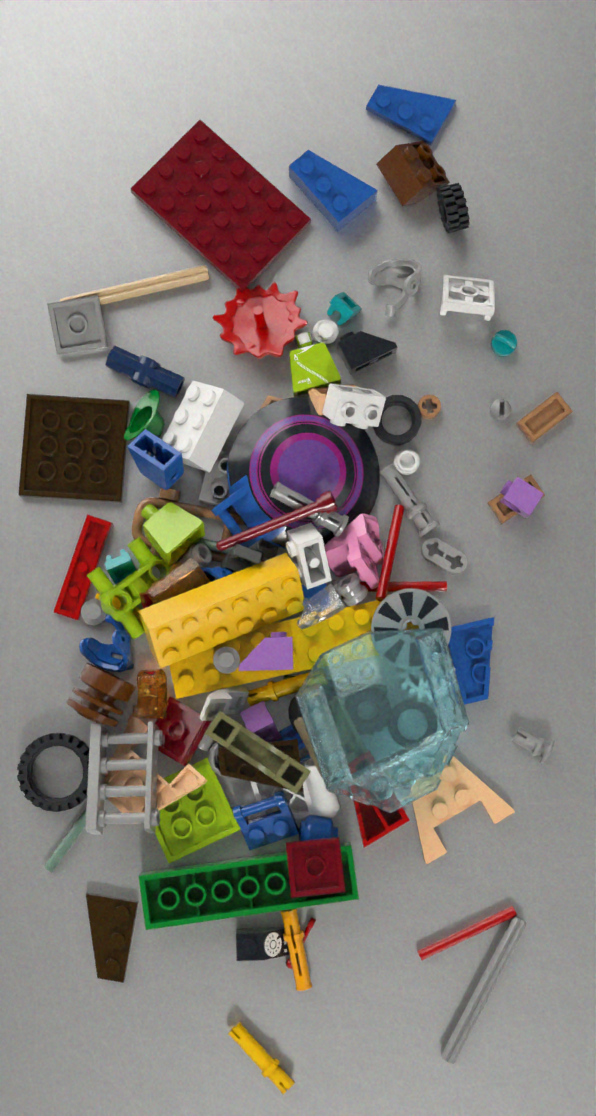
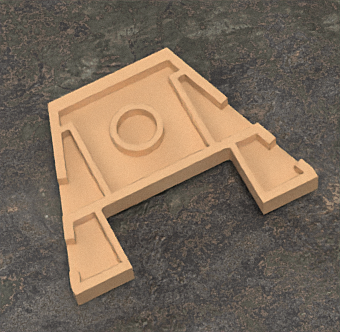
M132 713L127 721L128 725L124 733H148V726ZM118 744L113 756L109 760L141 759L133 751L138 744ZM189 763L170 784L157 773L156 809H163L204 785L207 780ZM146 770L109 771L105 775V784L108 786H146ZM145 796L108 797V800L122 813L145 812Z
M454 756L447 758L408 781L423 858L426 864L447 853L434 827L471 805L481 801L494 824L515 812L511 806Z

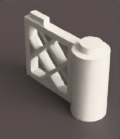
M312 758L301 764L311 771L303 783L304 793L302 794L298 791L295 794L289 789L281 788L292 794L288 801L289 806H291L295 797L306 801L308 809L297 811L291 808L295 820L306 818L309 815L334 817L341 806L332 776L321 778ZM250 781L256 801L274 796V793L280 788L275 787L272 794L268 796L260 791L258 783ZM261 811V816L267 815V811Z

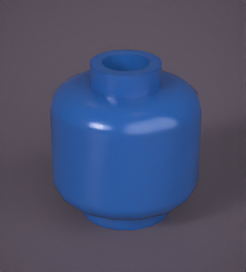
M309 815L305 821L301 820L299 841L338 837V827H333L331 818Z

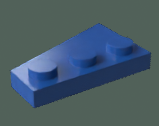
M378 85L366 105V110L425 143L432 145L456 104V100Z
M494 617L451 627V637L447 649L449 658L452 659L451 666L455 668L454 678L461 705L488 699Z

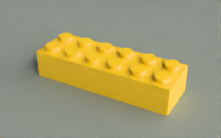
M284 553L139 610L150 651L161 669L306 610L299 570L287 553Z

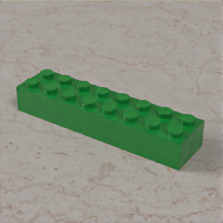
M340 843L345 892L291 898L287 851L141 872L139 884L145 930L358 900L359 895L351 843Z

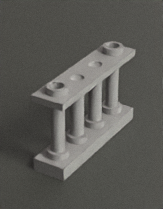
M148 722V733L110 734L108 729L101 723L91 724L85 828L90 834L103 835V827H106L107 824L144 823V829L150 834L156 833V826L160 824L159 809H156L158 746L162 745L163 735L162 730H159V727L154 722ZM147 743V759L109 760L106 757L107 747H110V744ZM146 770V786H108L105 784V775L109 771ZM145 796V812L107 813L104 811V800H107L108 797Z

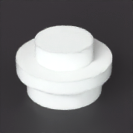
M329 319L318 321L313 328L314 339L318 343L324 342L325 345L332 344L338 337L337 325Z
M410 449L399 451L394 458L395 468L403 475L413 474L420 464L419 456Z

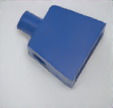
M146 429L127 446L140 473L164 490H168L184 473L182 453Z

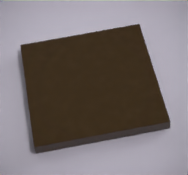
M27 394L18 495L21 497L122 503L127 440L124 439V434L128 428L130 401Z

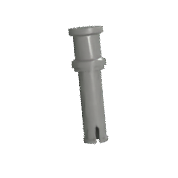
M393 463L380 471V475L383 476L394 494L408 511L406 517L408 520L412 519L419 529L421 537H424L440 525L427 511L426 503L419 502Z
M280 482L275 484L270 494V497L281 501L295 510L304 507L303 505L306 506L314 503L312 500L282 485ZM320 511L308 516L313 519L314 525H322L333 531V535L336 537L340 536L349 519V516L345 514L342 516L336 512L327 514V512L321 513Z

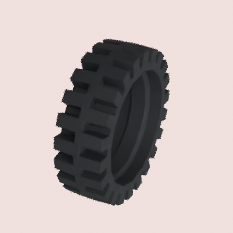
M51 733L37 738L27 746L20 757L21 760L17 767L19 787L24 792L27 800H30L34 806L40 807L42 810L60 812L78 806L87 798L89 747L84 741L66 733ZM52 746H64L72 750L80 758L83 766V778L79 787L71 795L63 798H52L43 794L36 787L32 777L33 764L37 756L43 750Z

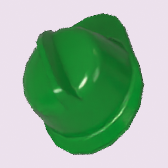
M157 390L148 391L136 404L129 426L124 434L125 440L135 439L145 429L158 438L161 436L165 422L157 410L160 400V394Z

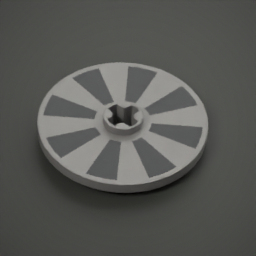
M402 589L388 595L378 605L372 618L371 633L375 647L387 661L403 668H420L434 662L447 648L451 637V620L445 606L431 593L420 589ZM408 622H412L413 625L418 624L419 628L415 629L416 634L411 635L410 632H404L403 629L407 628Z

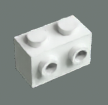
M330 383L322 414L331 419L330 423L338 426H345L346 423H350L361 429H367L368 426L378 427L386 397L373 389Z
M308 523L287 531L289 541L286 542V548L290 557H293L294 564L299 570L300 580L304 586L310 589L332 581L323 538L313 524Z

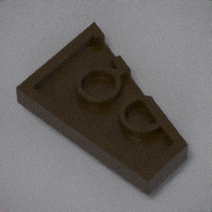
M298 739L268 742L300 763ZM218 748L221 775L287 789L227 748ZM303 785L301 786L299 792L304 793Z
M87 892L86 900L97 978L124 983L139 901Z

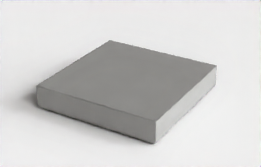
M99 295L47 304L57 355L108 346Z

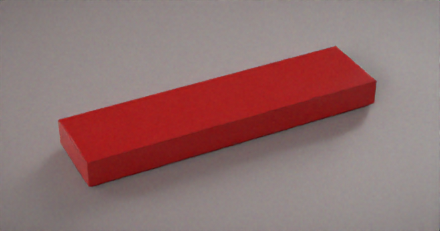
M87 514L54 613L80 620L81 608L87 600L92 585L87 575L99 565L113 524L112 522Z

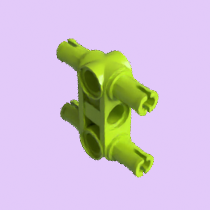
M140 536L127 545L139 561V568L120 583L113 585L100 566L87 575L100 593L99 600L101 601L103 611L110 615L114 621H120L132 639L138 638L145 632L143 625L133 613V608L141 603L139 594L169 584L174 580L171 574V567L164 560H161L158 555H153ZM153 567H157L159 569V579L153 576ZM114 596L121 602L119 610L114 608L112 604Z

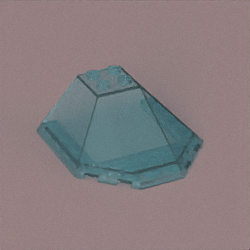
M442 628L376 631L362 634L321 653L296 695L326 790L337 795L347 796L351 800L366 805L370 804L379 807L381 810L389 813L437 790L441 782L439 777L445 765L449 766L458 747L455 744L461 732H465L469 725Z

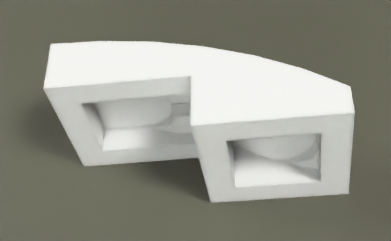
M244 686L220 689L211 693L206 699L199 718L201 721H213L219 711L225 715L240 714L249 694L248 690Z

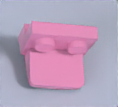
M362 513L345 527L340 536H334L324 547L328 566L337 577L357 571L362 582L366 581L369 587L374 589L378 587L380 579L377 566L383 564L385 553L383 543L380 540L377 517Z

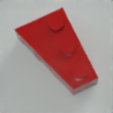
M368 749L346 764L362 845L365 848L407 823L410 819Z

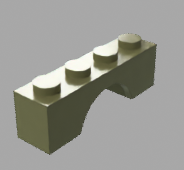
M219 711L205 732L207 736L295 794L298 793L311 773L309 769L221 711Z

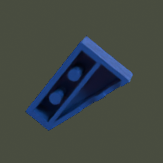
M307 150L289 165V177L337 232L376 201L377 189L310 150Z

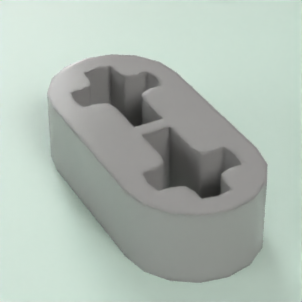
M429 538L422 544L421 554L423 558L447 573L458 575L466 569V556L442 540ZM434 543L437 544V550L443 553V556L441 557L438 554L429 556V550L426 546H432ZM448 556L454 559L458 556L460 558L459 563L462 565L461 568H450L451 562L446 560L445 557Z

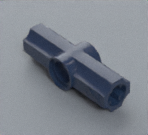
M117 346L111 349L105 364L106 367L130 377L129 379L134 383L148 389L152 387L175 399L180 393L185 380L183 376L161 367L155 360L143 355L139 357Z

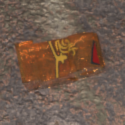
M141 670L137 675L138 697L137 705L133 706L132 716L143 719L166 718L167 677L164 670Z

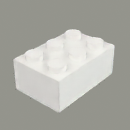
M192 381L162 440L182 453L183 464L210 473L245 403L225 389Z

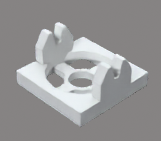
M444 275L439 315L446 316L447 311L481 314L484 315V320L490 321L495 310L494 281ZM463 291H471L475 294H466ZM450 295L460 296L464 299V301L454 300L450 297ZM477 298L486 299L484 303L473 302Z

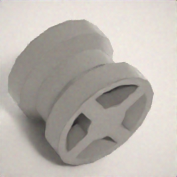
M355 573L345 576L335 586L337 593L343 595L347 606L356 605L368 594V589L359 583L360 578Z

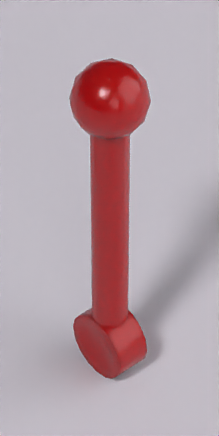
M312 917L304 931L303 944L315 924L316 919ZM289 958L286 961V966L292 969L291 959Z

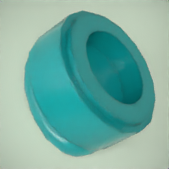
M508 330L498 331L491 340V349L496 355L501 357L511 355L517 346V338Z

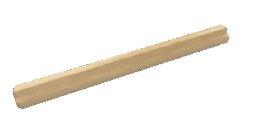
M203 265L62 298L60 301L99 295L100 305L206 281L209 279L207 267Z

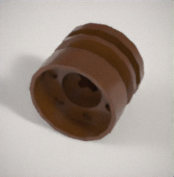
M86 662L79 679L88 687L86 690L73 688L72 691L82 697V699L79 701L69 697L66 703L79 715L95 723L117 727L119 721L109 714L113 712L123 715L124 712L115 705L116 700L129 702L136 686Z

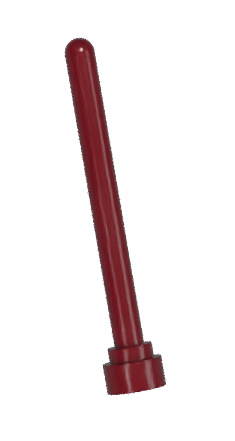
M330 490L321 493L320 497L316 498V502L217 542L216 548L219 551H224L321 511V513L327 512L329 514L337 511L338 507L334 496Z

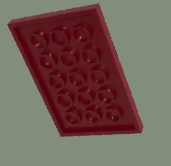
M201 120L130 188L131 193L242 293L311 223L309 216Z

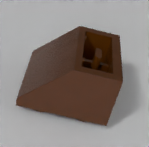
M424 141L396 145L376 163L402 206L418 203L436 192L439 187L450 183L446 177L445 170L437 163L432 155L431 148Z

